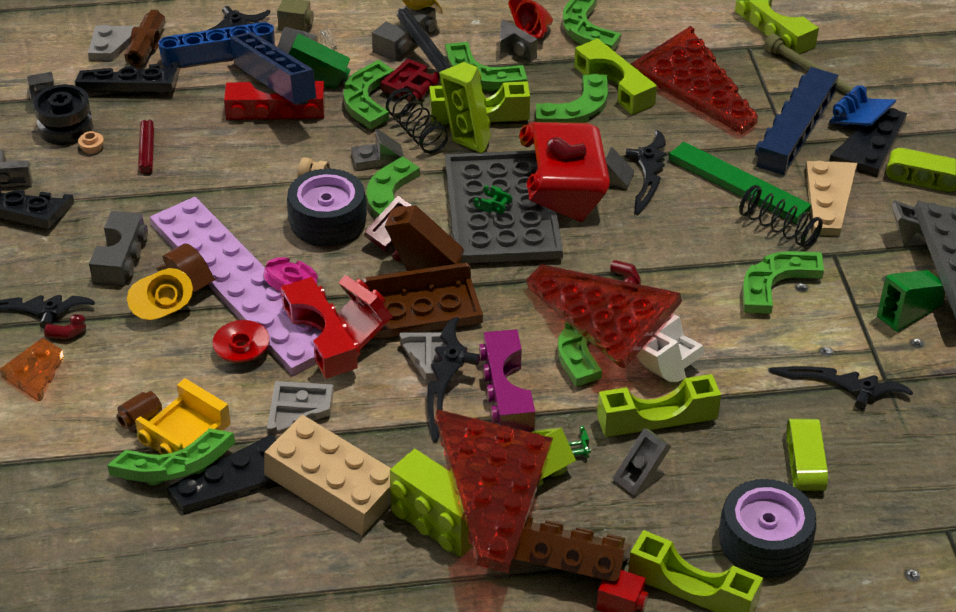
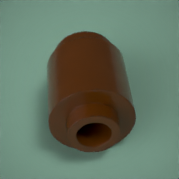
M152 391L147 393L141 392L118 406L117 421L122 428L135 431L137 430L135 420L142 417L150 421L162 411V404Z

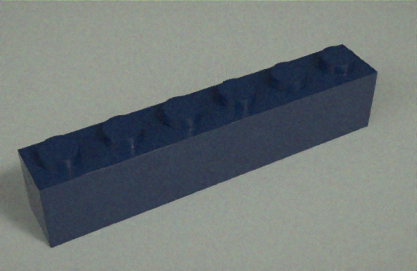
M253 32L230 37L234 65L295 105L306 104L308 100L317 98L312 68Z
M811 67L806 75L801 76L798 88H793L790 100L784 102L781 114H776L772 128H767L764 140L759 141L756 146L755 155L758 156L757 167L782 175L787 173L836 93L838 74Z

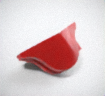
M533 0L508 1L516 27L533 37L543 38L553 22V18L547 9Z

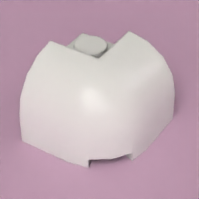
M661 307L641 320L633 328L632 343L637 359L646 369L669 382H679L686 378L684 369L705 355L702 344L684 336L680 317Z

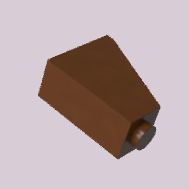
M413 205L399 206L391 209L384 227L407 271L460 263L464 253L463 247L419 207Z

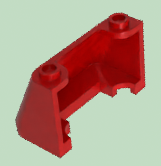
M530 122L524 125L519 133L520 143L527 148L534 144L538 165L536 173L530 175L527 181L529 200L582 223L604 197L610 184L599 128L589 123ZM559 137L570 145L584 143L587 154L582 157L561 160L548 150L547 142L551 138Z

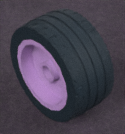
M331 168L309 171L297 177L290 185L287 193V211L291 230L304 242L318 246L339 245L357 237L362 232V229H364L367 217L366 194L361 181L349 172Z
M755 479L744 482V484H740L729 493L722 508L719 525L721 549L734 566L760 577L774 578L789 575L800 569L809 557L816 533V512L809 498L802 491L786 482L774 479Z

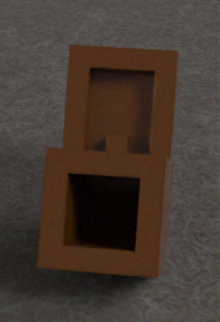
M187 243L162 255L164 263L156 267L158 272L172 268L186 273L191 279L192 293L215 280L202 255Z

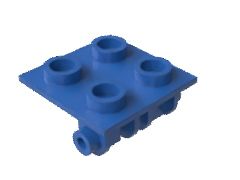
M857 85L833 106L832 113L834 117L829 120V123L842 126L854 124L868 127L873 125L897 101L896 99L868 98L866 87Z

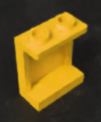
M184 378L177 384L179 395L177 399L150 421L142 417L135 420L137 438L144 446L152 447L161 455L179 451L193 443L209 428L225 430L231 424L228 404Z

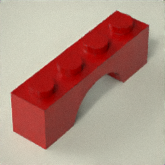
M315 81L317 98L310 99L306 104L295 105L278 93L261 92L254 88L251 82H226L224 95L226 120L324 118V81Z
M313 277L281 286L282 306L293 324L310 325L322 331L313 340L315 362L325 379L357 369V356L360 355L359 345L355 339L351 340L345 322L339 321L336 308L333 303H328L323 287L318 286Z

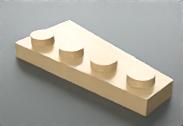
M806 161L805 172L809 203L812 204L810 210L811 220L819 217L823 221V227L819 236H840L857 163ZM818 221L812 226L813 232L818 225Z

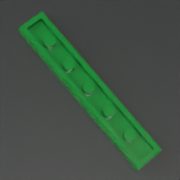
M684 141L669 153V161L741 197L751 186H760L762 193L757 204L759 206L762 205L767 195L773 193L774 198L768 209L771 212L774 211L779 201L785 199V207L780 214L783 218L786 217L793 206L797 205V213L792 220L795 224L799 222L805 212H810L812 204ZM754 189V190L751 192V194L749 195V197L747 198V200H750V198H751L753 192H754L756 189ZM771 196L767 199L763 208L766 209L771 200ZM783 202L779 205L775 214L779 213V211L782 208ZM795 208L792 210L787 220L791 219L795 211Z

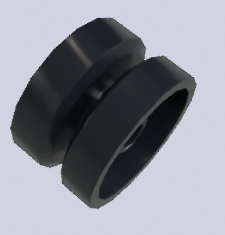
M68 84L54 85L36 95L33 101L34 111L37 118L39 135L44 141L54 145L74 144L78 142L81 135L93 130L88 94L82 88Z

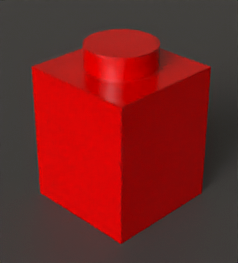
M621 570L618 580L608 581L603 579L598 589L596 610L602 612L644 611L649 593L644 591L646 578Z

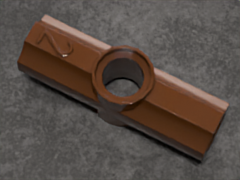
M150 10L149 13L145 14L140 26L133 27L131 43L124 54L125 61L131 66L140 68L146 62L151 50L158 49L160 33L166 23L165 16L159 10Z

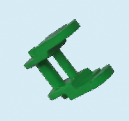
M485 185L483 192L486 196L491 197L492 200L482 198L479 204V199L475 198L473 200L474 207L488 213L493 211L503 214L506 210L505 205L513 202L512 196L503 192L502 188L493 185L489 191V186Z
M580 426V441L568 443L570 447L580 445L581 449H575L572 452L574 456L584 455L585 459H587L589 453H591V449L588 448L589 438L584 426Z

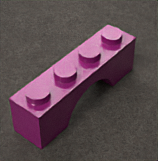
M518 330L484 332L483 344H479L480 361H485L486 363L483 364L484 382L489 381L490 384L487 385L488 402H493L494 406H491L492 424H498L499 435L535 431V407L531 390L519 388L506 379L510 374L521 369L522 348Z

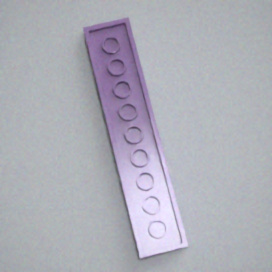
M196 197L150 216L151 225L173 249L187 243L202 255L215 278L213 282L207 285L240 320L255 321L267 329L270 338L267 349L292 376L316 364L313 340L322 331L310 325L293 324L282 306L281 291L270 286L264 279L263 272L265 267Z

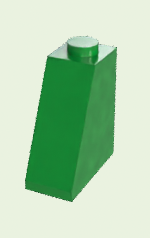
M299 33L288 53L312 68L314 80L324 81V88L337 89L340 81L345 82L351 71L347 67L350 61L349 57Z
M928 270L887 275L884 281L877 317L894 331H900L943 305L946 293L941 280Z

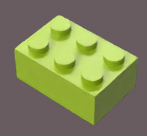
M413 449L390 469L391 510L398 518L405 519L414 525L421 534L430 536L439 542L445 550L452 551L459 557H463L485 536L486 495L417 449Z

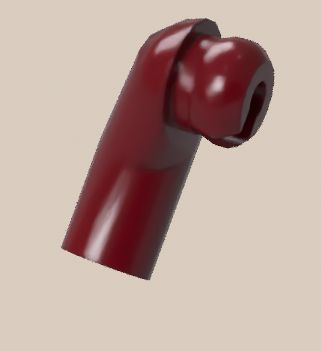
M559 137L551 138L547 142L548 150L561 160L582 157L587 154L584 143L570 145Z
M75 314L70 317V324L68 325L46 324L44 336L45 338L69 340L85 331L87 326L85 324L86 318L83 315Z

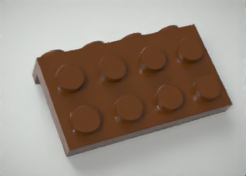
M468 263L365 277L362 280L369 287L370 292L375 289L385 298L384 306L393 316L376 333L373 340L400 336V333H420L444 329L445 325L455 317L459 318L456 327L483 323V313L471 280V268Z
M515 514V516H510L508 519L498 523L493 550L499 556L608 581L619 579L622 563L630 557L632 545L625 543V538L621 536L607 534L606 537L600 538L594 536L595 531L576 527V530L572 531L564 530V524L548 520L541 524L533 523V517L523 514Z

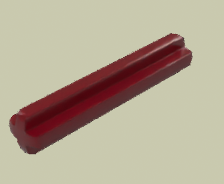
M150 119L140 122L138 167L139 172L142 174L145 172L151 173L153 170L154 122Z

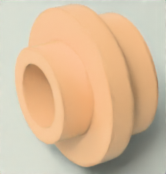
M89 131L79 137L78 144L83 152L95 154L102 149L104 139L101 134Z

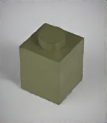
M282 0L277 10L278 30L283 31L284 27L307 31L309 25H312L314 20V12L311 11L310 1Z

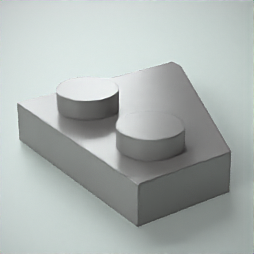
M95 26L88 51L89 61H113L116 59L120 52L129 47L133 27L139 26Z
M442 332L400 333L401 346L426 381H438L431 368V364L433 362L441 363L434 349L437 346L447 345L440 338ZM455 374L452 376L450 381H455Z
M275 381L267 426L268 435L286 431L302 414L312 421L330 416L334 394L333 384Z

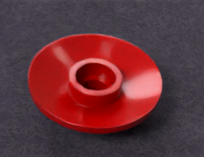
M237 320L219 328L214 334L212 344L215 353L220 358L229 362L241 363L261 356L267 350L270 338L267 329L263 325L251 320Z

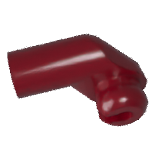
M618 260L612 261L610 271L624 276L625 279L622 282L623 285H626L623 287L624 290L627 292L638 290L641 285V278L635 265Z

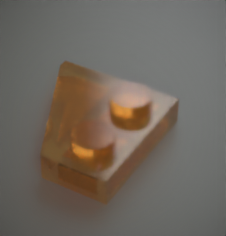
M41 338L1 367V377L40 402L44 397L43 390L46 384L52 382L55 370L64 359L63 351L45 338Z

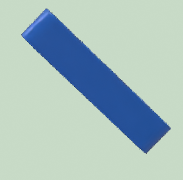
M267 22L166 36L159 40L161 63L165 67H171V62H180V67L233 59L230 37L248 32L255 33L275 46L274 26Z

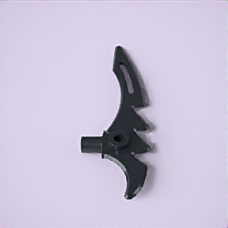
M225 6L222 9V13L225 15L224 19L208 30L247 25L246 21L256 23L266 18L271 11L266 10L259 14L247 15L240 13L238 10H232L229 6Z
M655 130V139L648 146L639 147V149L626 148L625 158L638 159L644 172L643 187L635 197V214H639L648 204L661 180V177L654 175V173L665 166L664 163L657 161L667 154L658 151V149L666 146L665 137L659 130ZM649 184H652L645 198L642 201H640L644 196Z
M39 295L22 303V298L16 297L0 300V310H23L34 313L41 318L40 327L45 329L46 324H52V321L58 319L64 310L76 305H94L95 301L87 297L71 296L62 302V295H56L43 301L44 296Z
M458 317L451 319L445 325L440 335V338L447 345L437 346L434 349L441 363L433 362L431 364V368L438 381L429 382L427 390L428 422L433 442L438 441L445 420L443 397L448 382L460 367H463L464 363L478 365L480 361V354L467 352V347H464L457 340L455 331L459 321ZM435 394H438V395H437V413H438V420H439L438 423H435V418H434V395H435Z
M786 366L768 368L770 372L793 378L814 377L835 382L853 392V395L857 398L855 407L860 410L866 408L868 401L875 400L878 395L885 392L897 391L913 395V391L910 388L892 380L878 384V377L876 375L859 379L858 372L837 375L836 369L826 367Z

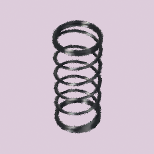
M398 89L388 97L385 106L386 110L406 130L407 134L413 137V140L420 145V148L425 153H436L446 145L449 138L448 130L441 122H437L434 115H430V111L423 107V103L418 101L409 89ZM400 92H409L395 102L393 111L390 112L389 103L391 99ZM410 95L411 101L405 105L400 113H394L399 100ZM416 103L421 105V108L416 109L410 114L406 122H401V117L410 113ZM421 110L416 118L409 121L410 117L416 111ZM423 110L428 112V115L423 116L416 122L413 129H408V123L419 118ZM427 117V120L424 122V124L416 128L420 120ZM429 117L434 119L433 123H430L423 129L420 136H414L415 130L423 127L429 120ZM441 128L440 135L434 141L423 143L428 134L434 129ZM443 129L445 130V139L439 147L434 150L424 149L423 145H429L437 141L442 135Z
M753 185L745 192L739 205L740 215H748V218L753 221L759 219L761 226L764 227L771 225V229L775 233L783 231V236L786 239L795 237L797 245H801L806 249L815 243L823 227L822 218L815 217L807 224L799 243L797 241V234L806 225L809 212H805L801 216L795 234L788 237L785 234V228L794 219L797 213V205L789 210L785 217L783 228L777 231L773 228V222L782 213L785 207V199H782L776 205L771 222L763 224L761 217L771 206L774 198L773 193H770L764 199L759 216L751 218L750 214L754 211L760 200L762 189L758 185ZM754 189H756L749 200L747 211L743 213V208L747 198L749 197L751 192ZM756 194V197H755V199H754V202H753V204L751 205L752 199H753L754 195ZM771 196V200H770L768 206H767L766 209L762 212L763 207H764V205H765L767 199ZM783 202L781 210L774 218L779 205ZM795 208V211H794V213H793L791 219H790L789 222L786 224L787 219H788L790 213H791L792 210ZM807 214V217H806V219H805L803 225H802L801 228L799 229V226H800V223H801L802 219H803L804 216ZM818 221V225L815 231L806 240L809 230L815 224V222Z

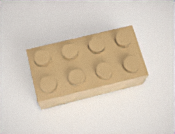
M303 414L264 452L265 476L361 536L368 531L391 505V468Z

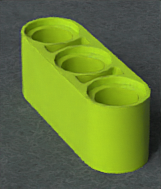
M896 148L891 152L886 168V174L890 179L946 192L956 191L955 158L906 148Z
M789 418L786 436L793 487L800 491H826L828 470L819 419Z

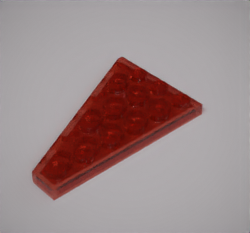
M689 26L631 63L634 68L654 82L658 88L740 134H743L757 124V113L749 106V102L746 99L741 98L738 93V87L726 75L724 68H720L717 65L716 57L705 46L702 38L699 39L694 33L695 29L692 26Z
M542 264L526 279L528 289L621 368L628 366L682 303L679 292Z
M437 409L435 424H437L439 429V439L441 446L444 447V456L448 470L451 471L454 480L453 487L458 495V504L462 518L466 521L469 532L468 538L473 546V556L476 565L509 573L551 449L553 438Z

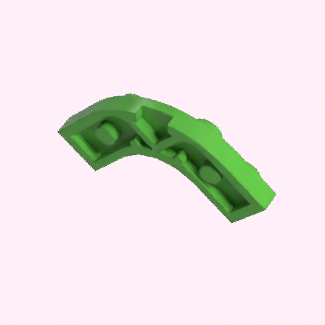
M569 0L563 10V27L565 32L579 45L598 38L614 51L621 42V33L600 28L587 20V17L597 6V0Z
M468 42L445 44L447 61L452 67L463 62L478 67L482 77L481 86L485 91L499 90L502 84L506 82L528 81L523 65L488 67L475 61Z
M380 60L352 74L345 83L343 93L344 106L347 112L370 130L389 120V111L369 97L370 92L380 86L381 82L394 71Z
M583 75V94L575 101L562 104H536V122H588L589 117L596 113L600 114L606 107L608 98L607 75Z
M402 156L374 174L367 186V205L375 218L395 199L394 194L400 187L420 176V167Z
M778 252L765 256L763 261L755 266L752 264L747 270L743 282L744 313L772 314L771 288L780 280L795 277L823 279L822 252Z
M615 300L578 312L565 323V328L561 335H559L558 357L562 367L576 387L602 379V370L589 352L587 344L592 338L602 333L627 325V317Z
M209 428L184 449L169 454L154 455L125 450L107 465L109 475L124 478L125 480L157 485L166 480L202 473L207 469L208 465L224 455L236 443L234 433Z

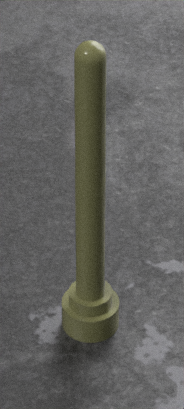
M774 33L769 35L764 43L763 48L767 52L777 55L781 54L807 71L811 67L824 70L785 46L783 39ZM838 78L836 87L838 90L847 94L854 88Z

